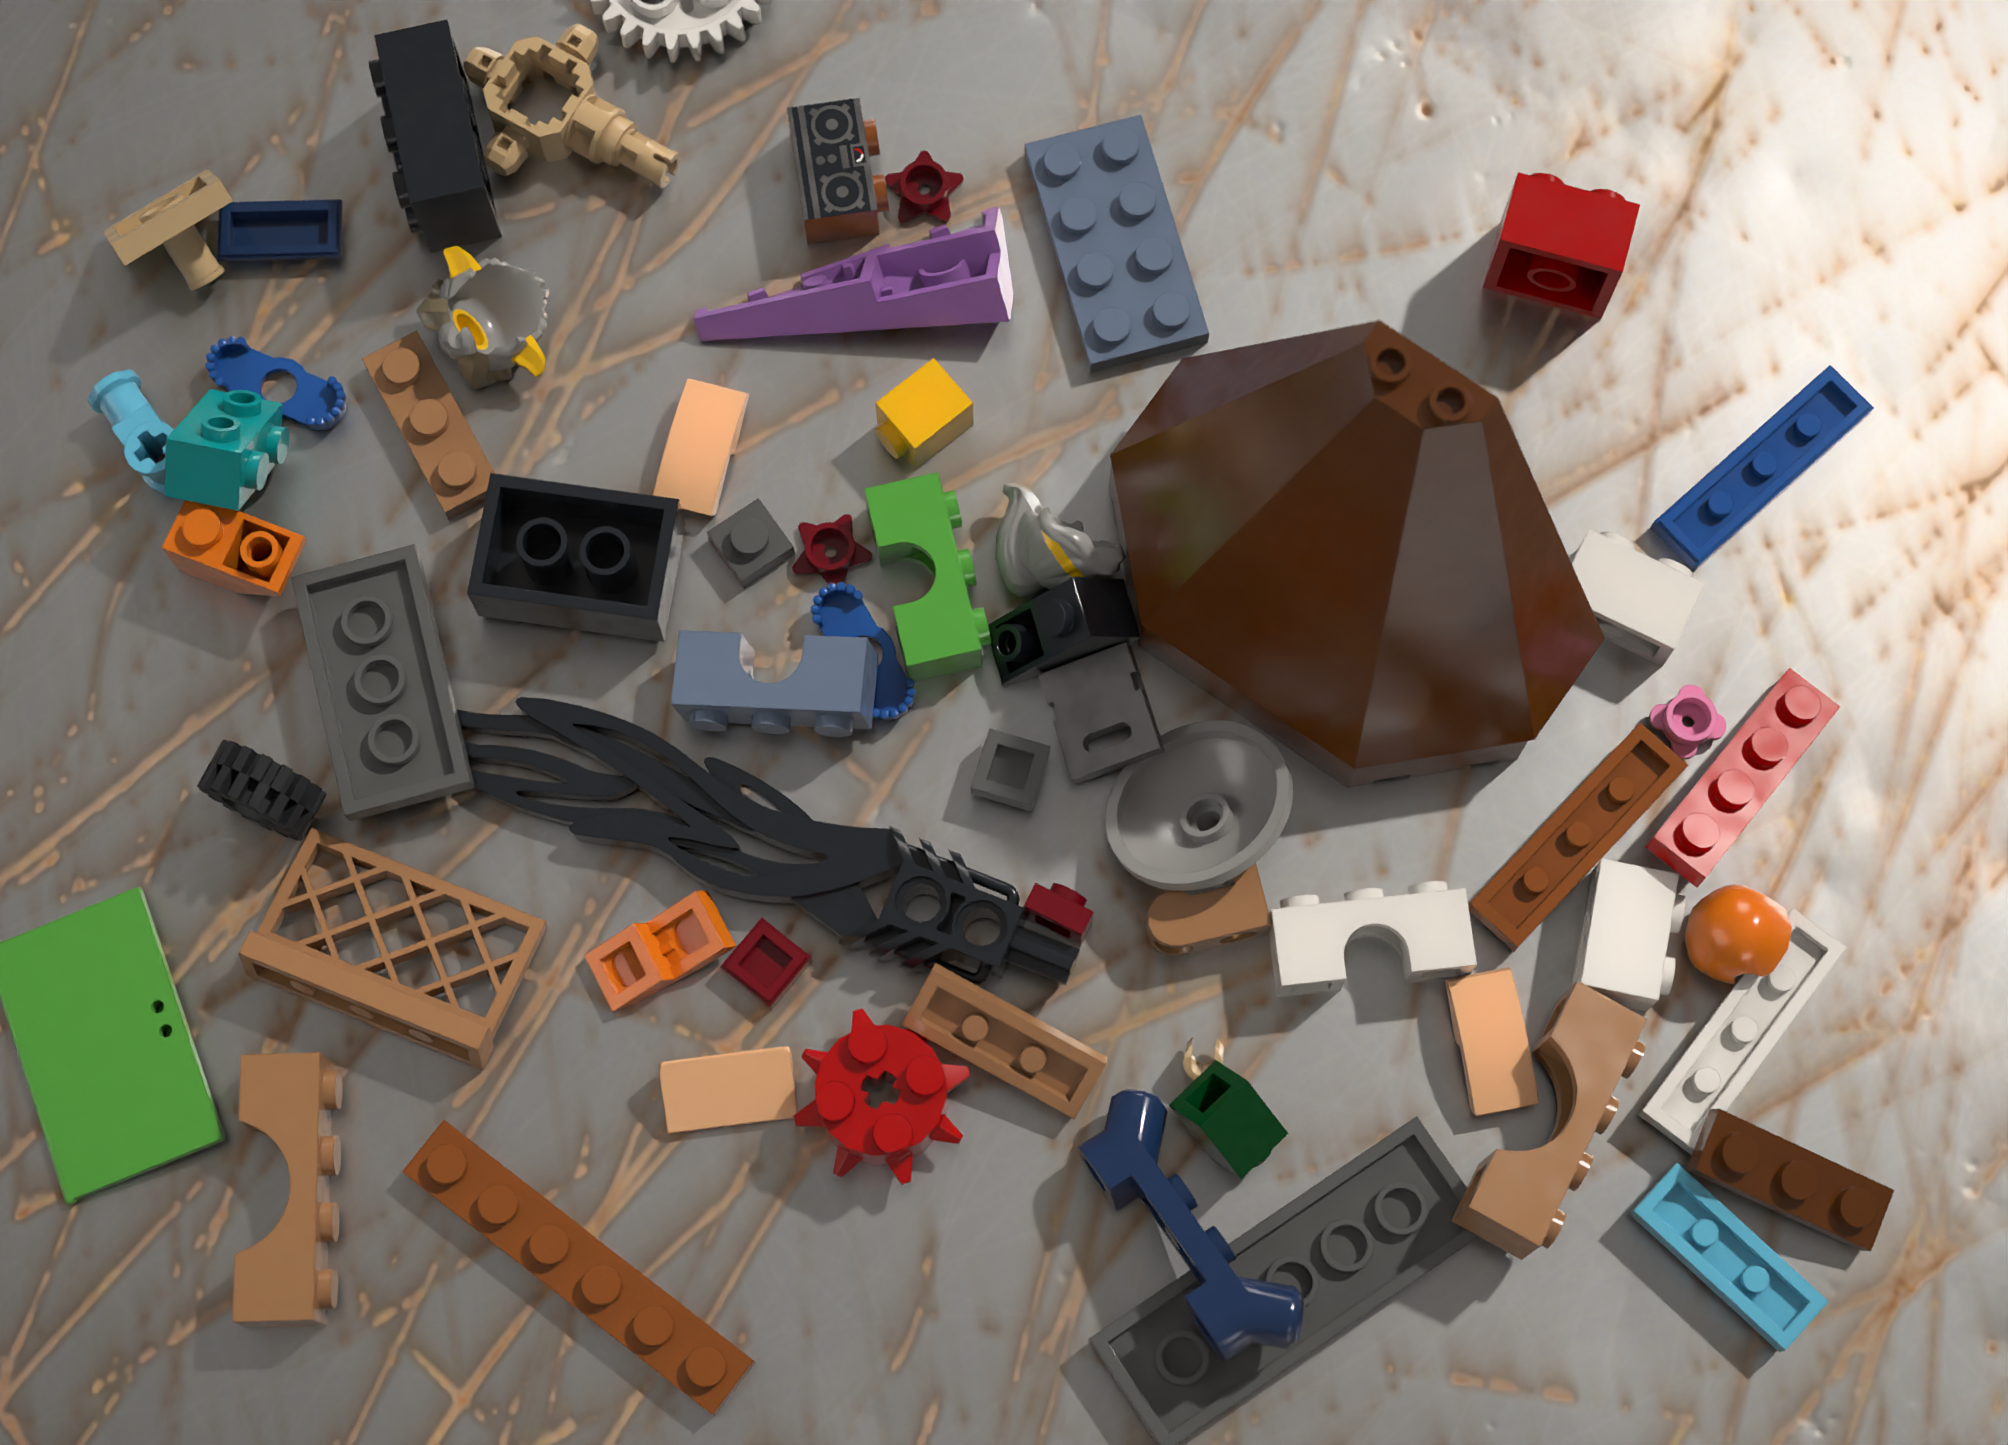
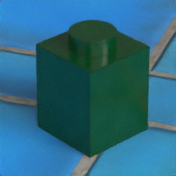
M1217 1060L1169 1104L1209 1157L1240 1179L1250 1170L1262 1164L1269 1157L1272 1149L1289 1134L1252 1085Z

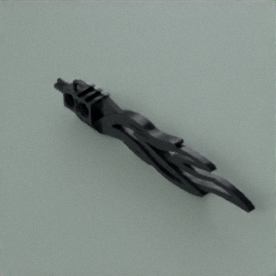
M520 697L515 702L524 715L482 714L457 709L461 729L489 734L534 736L553 739L567 747L585 753L619 775L595 772L568 760L535 750L501 745H477L464 741L468 760L520 766L545 773L566 782L535 781L471 770L474 786L484 794L525 813L570 825L569 830L579 841L629 847L658 853L673 861L697 882L729 896L762 902L794 903L842 938L839 944L853 949L869 945L873 946L875 949L870 951L869 956L883 961L898 957L903 958L905 961L900 963L898 967L915 973L928 969L932 970L934 964L937 963L975 985L985 982L989 974L1002 979L1008 963L1063 985H1067L1069 978L1073 974L1080 949L1025 928L1024 907L1019 906L1020 896L1017 889L1007 882L966 867L961 854L949 850L952 858L951 861L936 855L931 842L919 838L923 849L906 843L901 830L889 826L890 829L863 828L814 821L788 797L752 774L714 757L704 759V764L709 771L707 772L679 749L654 733L626 720L587 707L550 699ZM604 735L621 738L658 756L676 770ZM744 787L754 792L776 810L762 806L744 797L741 788ZM638 788L673 816L638 808L564 806L531 800L521 795L602 801L618 799ZM703 814L725 822L745 833L757 836L787 851L824 861L812 864L783 863L743 853L731 835ZM686 851L728 861L750 871L754 875H743L723 869ZM897 875L881 914L877 919L861 888ZM974 883L1005 895L1007 900L976 889ZM928 894L939 899L941 902L940 909L936 916L928 921H914L906 915L907 905L917 895ZM979 918L993 919L1001 927L1000 934L989 945H974L965 937L966 929L971 922ZM956 960L978 970L972 973L948 962Z

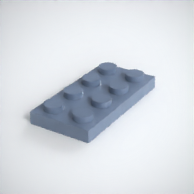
M1142 115L1024 144V155L1089 372L1092 373L1208 343V327Z

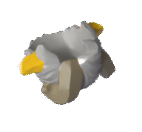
M459 246L445 248L443 255L448 264L449 277L445 281L437 279L432 285L433 290L416 310L424 327L439 333L438 341L440 348L447 357L457 361L460 374L473 389L483 388L500 380L511 379V367L515 364L525 368L534 377H540L545 371L546 358L537 342L543 336L542 332L548 325L545 321L547 319L545 307L547 305L546 299L550 295L549 289L544 288L546 281L536 277V271H523L522 268L512 267L506 262H500L495 257L490 260L485 258L476 262L468 252Z

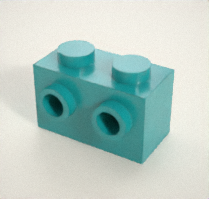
M210 389L166 438L164 496L239 511L255 490L263 488L267 475L276 464L281 465L286 458L290 436L289 429L282 427L283 403L264 400L259 394L248 390L223 392Z

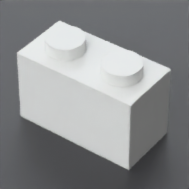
M1589 529L1575 554L1572 565L1605 640L1663 666L1675 649L1705 583L1693 578L1691 570L1677 561L1661 558L1657 561L1636 551L1634 544L1619 534L1603 531L1599 534Z
M1607 859L1599 861L1590 874L1572 985L1579 981L1626 1008L1646 1012L1659 1000L1660 995H1669L1675 973V958L1666 956L1670 932L1676 934L1679 932L1686 901L1684 895L1676 894L1679 874Z

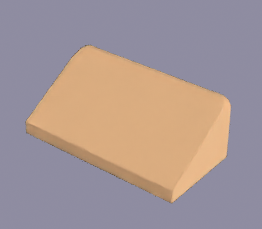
M788 1046L658 1063L668 1134L794 1119L793 1115L798 1112L792 1053Z

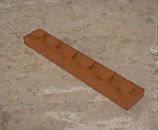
M443 1120L402 1171L714 1417L756 1363L447 1121Z

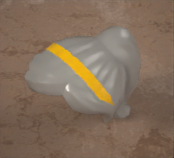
M1016 483L1003 485L1002 493L1008 497L1009 502L996 535L995 560L1000 569L1003 582L1010 592L1021 597L1031 595L1044 587L1052 589L1071 577L1110 578L1120 570V564L1126 558L1121 544L1104 540L1093 541L1088 534L1084 533L1081 521L1069 524L1052 517L1049 507L1042 509L1038 498L1029 488Z

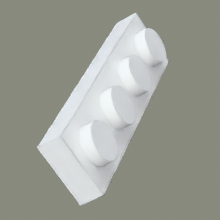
M1794 908L1787 913L1792 926L1789 947L1774 971L1765 977L1754 974H1742L1638 1114L1690 1155L1693 1153L1709 1110L1722 1109L1727 1111L1847 948Z

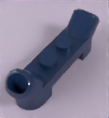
M1133 1089L1122 1090L1112 1096L1105 1129L1077 1147L1083 1163L1116 1212L1138 1197L1200 1283L1201 1286L1185 1296L1189 1314L1211 1347L1224 1362H1227L1251 1343L1288 1350L1298 1342L1304 1312L1303 1296L1295 1286L1236 1276L1229 1266L1236 1258L1222 1234L1214 1225L1205 1231L1191 1213L1198 1205L1184 1181L1176 1173L1167 1179L1157 1165L1168 1113L1161 1100L1149 1092Z

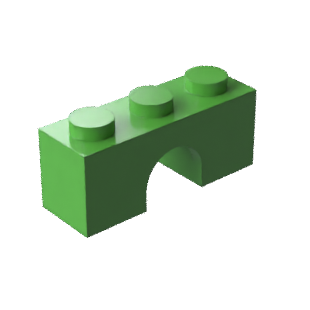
M938 472L865 488L866 509L880 567L898 562H913L926 568L935 580L930 591L919 600L892 606L894 625L907 678H912L914 682L982 667L981 646L991 644V637L984 608L972 609L967 587L977 585L970 551L968 548L957 551L952 529L962 527L955 491L943 492Z

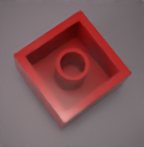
M1518 172L1499 224L1482 288L1602 319L1624 270L1640 204L1626 201L1621 194L1612 190L1594 189L1588 191L1565 185L1560 178L1551 174L1533 173L1527 175Z

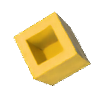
M935 358L931 359L875 402L877 424L879 425L875 428V433L878 439L893 457L898 459L904 454L916 469L974 425L973 402Z

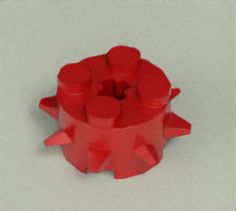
M862 1008L853 1011L851 1033L839 1038L828 1052L812 1049L804 1050L801 1058L817 1075L814 1082L815 1100L793 1115L795 1125L798 1127L826 1130L831 1142L837 1146L833 1169L835 1175L842 1178L859 1162L875 1167L887 1164L900 1184L904 1185L911 1183L914 1155L916 1157L924 1153L934 1140L954 1144L960 1143L963 1135L946 1116L948 1110L947 1094L970 1077L968 1066L941 1064L933 1048L927 1044V1038L909 1028L905 1030L889 1024L874 1025ZM884 1083L892 1084L893 1095L898 1097L894 1105L883 1101L878 1109L871 1108L869 1106L871 1099L867 1090L871 1086L880 1088Z

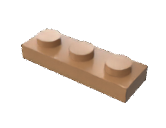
M416 330L361 358L448 520L484 503L490 473L495 474L418 331Z
M937 963L934 964L902 1023L903 1026L1073 1119L1079 1113L1104 1069L1108 1058Z

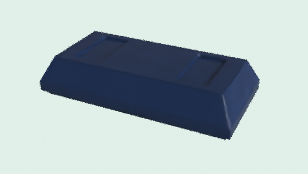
M342 199L231 202L219 209L217 260L222 262L340 259L342 245Z

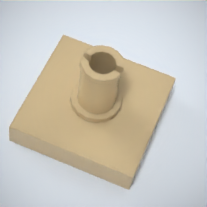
M206 169L102 232L124 266L163 244L175 265L188 282V287L193 291L208 284L224 272L223 267L214 258L195 224L233 202L221 180L210 170Z

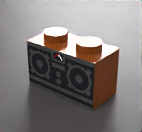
M860 98L787 108L807 245L879 235L878 212L889 211L884 174L872 176L869 160L870 156L880 155L875 118L863 120Z

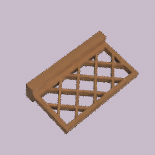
M311 827L257 932L249 931L238 954L247 976L484 1070L494 1049L493 1039L547 930V922ZM320 850L345 860L351 877L314 890L308 871ZM354 864L368 870L358 874ZM385 878H391L403 883L409 898L408 901L376 913L372 912L363 889L364 886ZM302 883H304L307 893L296 896ZM413 888L426 892L427 894L416 897ZM356 889L366 916L329 929L319 903ZM445 901L461 906L468 924L432 937L422 910ZM309 906L313 907L322 931L319 934L297 942L276 934L287 914ZM472 911L486 917L475 921ZM414 913L424 940L388 953L378 926ZM505 924L526 932L518 951L491 961L481 933ZM371 929L381 956L356 966L340 960L334 942ZM473 936L484 964L447 977L437 949ZM327 945L331 956L315 949ZM430 952L440 980L417 989L400 984L393 966ZM386 969L390 979L377 975L375 972ZM508 969L502 984H500L496 973ZM489 976L496 996L485 1018L459 1008L453 989ZM445 993L449 1003L434 998V996Z

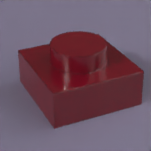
M1035 883L1024 904L1027 921L1079 947L1082 946L1092 926L1094 911L1084 907L1087 903L1085 897L1058 883H1053L1050 890Z

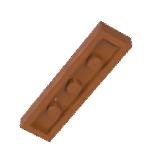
M1639 723L1468 904L1469 911L1515 952L1684 772L1688 764L1642 723Z

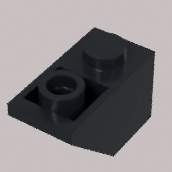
M1071 577L988 624L991 647L1002 684H1014L1037 678L1039 674L1124 642L1130 644L1141 638L1124 579Z

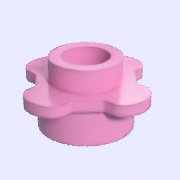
M1695 685L1683 686L1667 705H1655L1649 715L1651 726L1656 730H1662L1671 742V750L1681 759L1692 758L1696 754L1698 746L1708 739H1720L1726 731L1724 717L1717 714L1713 702L1705 696L1704 691L1700 687ZM1690 717L1693 720V726H1684L1682 718Z

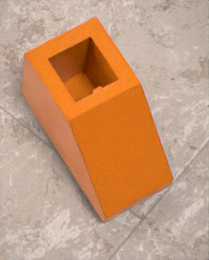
M184 500L162 549L177 569L183 573L235 593L280 597L307 539L303 535L241 511Z

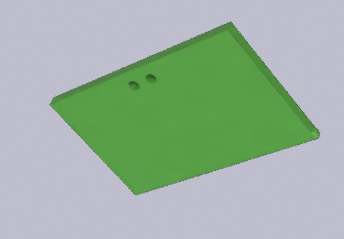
M133 888L0 942V1001L66 1205H73L82 1198L226 1140L142 888ZM160 1002H163L162 1004L159 1005V1007H158V1012H157V1011H156V1006H157V1004L160 1003Z

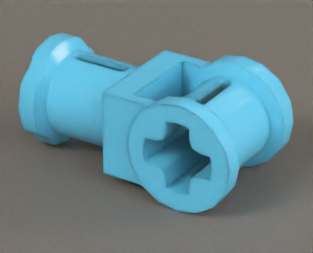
M131 369L113 372L95 384L87 398L88 403L93 411L99 414L104 413L113 426L112 430L124 446V455L127 463L138 474L142 475L144 482L155 492L164 494L165 458L161 462H158L157 458L163 453L166 456V438L174 429L161 419L140 391L142 382L136 372Z

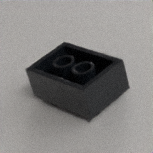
M448 20L374 35L379 59L368 61L376 95L378 98L381 97L385 113L384 116H380L388 151L393 153L397 171L392 172L397 198L401 209H405L411 233H423L430 253L453 246H463L502 237L467 75L465 74Z
M490 473L467 595L478 616L665 642L686 525L680 501L675 498Z

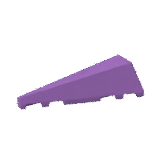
M995 207L982 211V224L953 234L950 233L944 224L930 229V239L896 247L886 244L800 274L801 286L769 297L762 287L748 292V302L710 311H708L707 307L698 309L693 319L700 340L711 341L1010 322L1014 295L1000 208Z

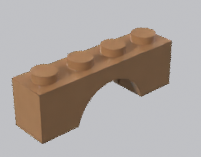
M1579 981L1558 998L1532 1052L1547 1071L1556 1092L1557 1118L1553 1132L1546 1144L1541 1147L1526 1151L1496 1149L1481 1161L1453 1215L1452 1222L1520 1260L1541 1246L1548 1249L1553 1244L1566 1219V1213L1558 1209L1568 1188L1572 1191L1578 1189L1592 1164L1593 1156L1585 1152L1594 1132L1601 1135L1607 1129L1618 1109L1620 1100L1612 1096L1613 1091L1621 1076L1625 1079L1631 1076L1645 1051L1646 1045L1638 1041V1038L1647 1021L1646 1018Z
M321 1052L241 1054L239 1121L252 1130L272 1138L285 1157L290 1175L288 1202L277 1225L261 1241L234 1254L232 1322L246 1328L327 1326V1309H335L337 1305L338 1278L335 1268L328 1269V1242H336L338 1240L340 1218L337 1202H329L330 1176L338 1175L340 1172L341 1145L337 1135L331 1136L332 1110H339L341 1108L343 1087L340 1070H333V1063Z

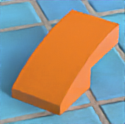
M700 890L691 893L646 923H633L584 956L612 1012H617L678 982L737 946L709 891Z

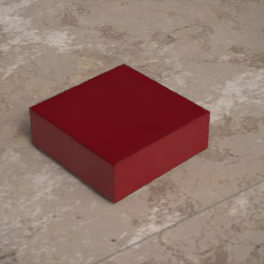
M761 917L720 967L726 975L772 1011L813 960L810 955Z

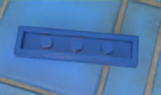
M1829 365L1653 522L1650 529L1695 572L1865 420L1874 407L1843 376Z

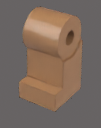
M1256 863L1238 876L1228 880V887L1195 895L1183 891H1168L1159 895L1151 904L1146 920V936L1150 944L1162 954L1181 956L1268 936L1272 922Z

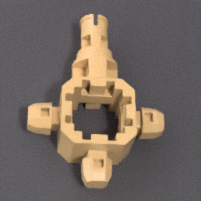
M575 24L567 28L557 40L556 46L538 36L515 41L505 57L489 48L475 47L464 61L463 68L469 80L483 89L487 109L495 130L485 149L486 164L504 176H508L518 170L528 158L527 152L548 163L568 158L571 152L575 151L595 164H600L604 161L615 167L621 163L654 182L656 186L665 188L671 182V179L665 174L668 172L675 176L680 166L681 154L638 133L637 125L626 118V112L623 109L613 106L596 95L589 66L598 52V38L592 30L581 24ZM548 74L554 76L556 83L571 91L574 88L577 90V95L571 94L561 109L563 115L561 119L557 120L552 117L548 125L540 120L536 125H533L525 115L512 108L508 111L507 104L513 105L523 91L522 82L524 79L532 83L536 75L546 79Z

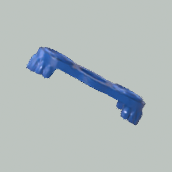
M230 336L227 338V341L220 339L218 340V345H212L210 347L211 353L206 355L208 362L205 364V367L209 372L210 379L226 392L248 390L259 394L262 399L267 400L263 397L262 387L264 381L270 375L285 372L295 377L297 388L291 399L283 402L282 418H288L311 429L325 430L337 425L344 417L346 394L342 384L337 382L334 376H330L326 381L305 372L304 368L293 359L268 356L252 349L244 337L236 339Z
M839 582L837 585L834 583L828 584L827 589L821 588L819 595L813 598L814 605L811 606L813 623L819 625L824 636L866 637L876 640L881 645L883 657L877 668L873 717L886 721L903 716L913 705V698L916 694L915 684L912 678H907L897 661L896 649L892 638L883 628L876 625L863 603V594L860 590H856L851 584L846 587V584L843 582Z

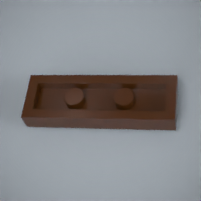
M1722 1109L1709 1110L1686 1168L1689 1172L1860 1251L1872 1250L1894 1193L1893 1189Z

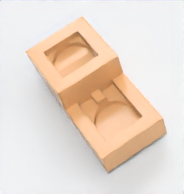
M687 378L670 429L653 496L679 499L682 509L709 516L716 515L730 455L735 454L749 393Z
M1508 967L1445 979L1454 1038L1461 1048L1469 1105L1472 1113L1478 1116L1540 1104L1527 1032L1512 970Z

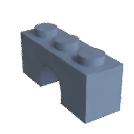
M679 630L671 705L685 721H689L690 727L703 731L717 732L726 730L728 723L751 724L753 730L761 733L786 734L790 731V726L814 727L816 733L831 737L851 736L853 729H872L879 656L868 638L804 635L802 658L797 669L782 681L762 683L753 678L755 650L742 633Z

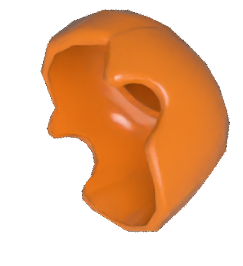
M1733 884L1714 890L1692 908L1684 940L1691 964L1703 974L1709 975L1713 979L1734 984L1735 977L1741 974H1754L1765 977L1773 972L1788 950L1792 926L1785 908L1749 887Z

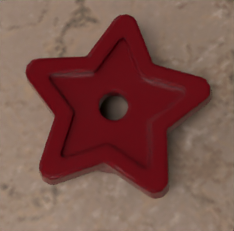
M925 150L921 151L916 160L907 165L902 172L891 173L885 176L886 184L900 197L898 219L902 223L909 222L923 214L944 223L948 222L951 218L948 197L964 181V176L961 173L945 171L940 164L933 161L929 152ZM925 185L930 188V191L927 194H921L919 188Z
M849 514L841 516L834 522H826L819 525L801 522L798 529L805 549L794 563L792 570L796 575H821L827 584L834 583L837 585L839 582H845L849 569L869 563L873 554L854 541L852 517ZM833 547L837 552L835 556L827 557L825 550Z

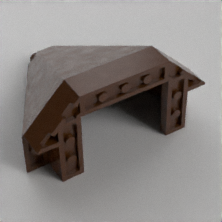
M1380 320L1182 358L1110 455L1109 490L1111 501L1114 505L1119 532V544L1122 545L1126 556L1123 566L1127 587L1129 586L1132 608L1141 638L1137 639L1138 646L1346 788L1372 784L1375 780L1406 775H1409L1411 778L1460 770L1462 766L1492 761L1503 763L1517 760L1527 742L1536 739L1605 639L1499 398Z

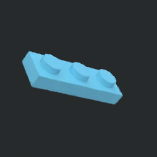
M1678 1163L1674 1164L1629 1213L1779 1352L1785 1351L1829 1302Z

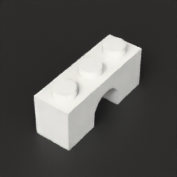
M1429 881L1408 887L1409 894L1384 897L1383 889L1364 888L1345 893V901L1319 904V897L1317 895H1299L1281 900V908H1274L1270 911L1272 925L1268 933L1276 998L1340 991L1347 979L1344 949L1350 942L1361 937L1380 938L1388 942L1396 950L1402 964L1404 984L1443 980L1471 974L1477 965L1466 888L1448 890L1447 882Z

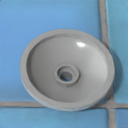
M1209 720L1173 729L1161 735L1165 752L1130 764L1122 769L1107 800L1105 829L1109 844L1120 863L1140 881L1166 890L1190 891L1204 889L1228 881L1249 869L1277 841L1286 825L1292 807V776L1277 746L1266 735L1248 725L1233 721Z

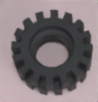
M222 740L197 785L200 791L208 794V797L214 801L222 803V806L229 810L236 811L251 822L253 820L270 831L274 830L278 834L287 838L290 837L296 841H302L327 795L318 785L311 783V780L305 776L294 773L293 769L288 766L280 765L273 761V758L263 753L260 755L252 748L245 745L242 747L230 740Z

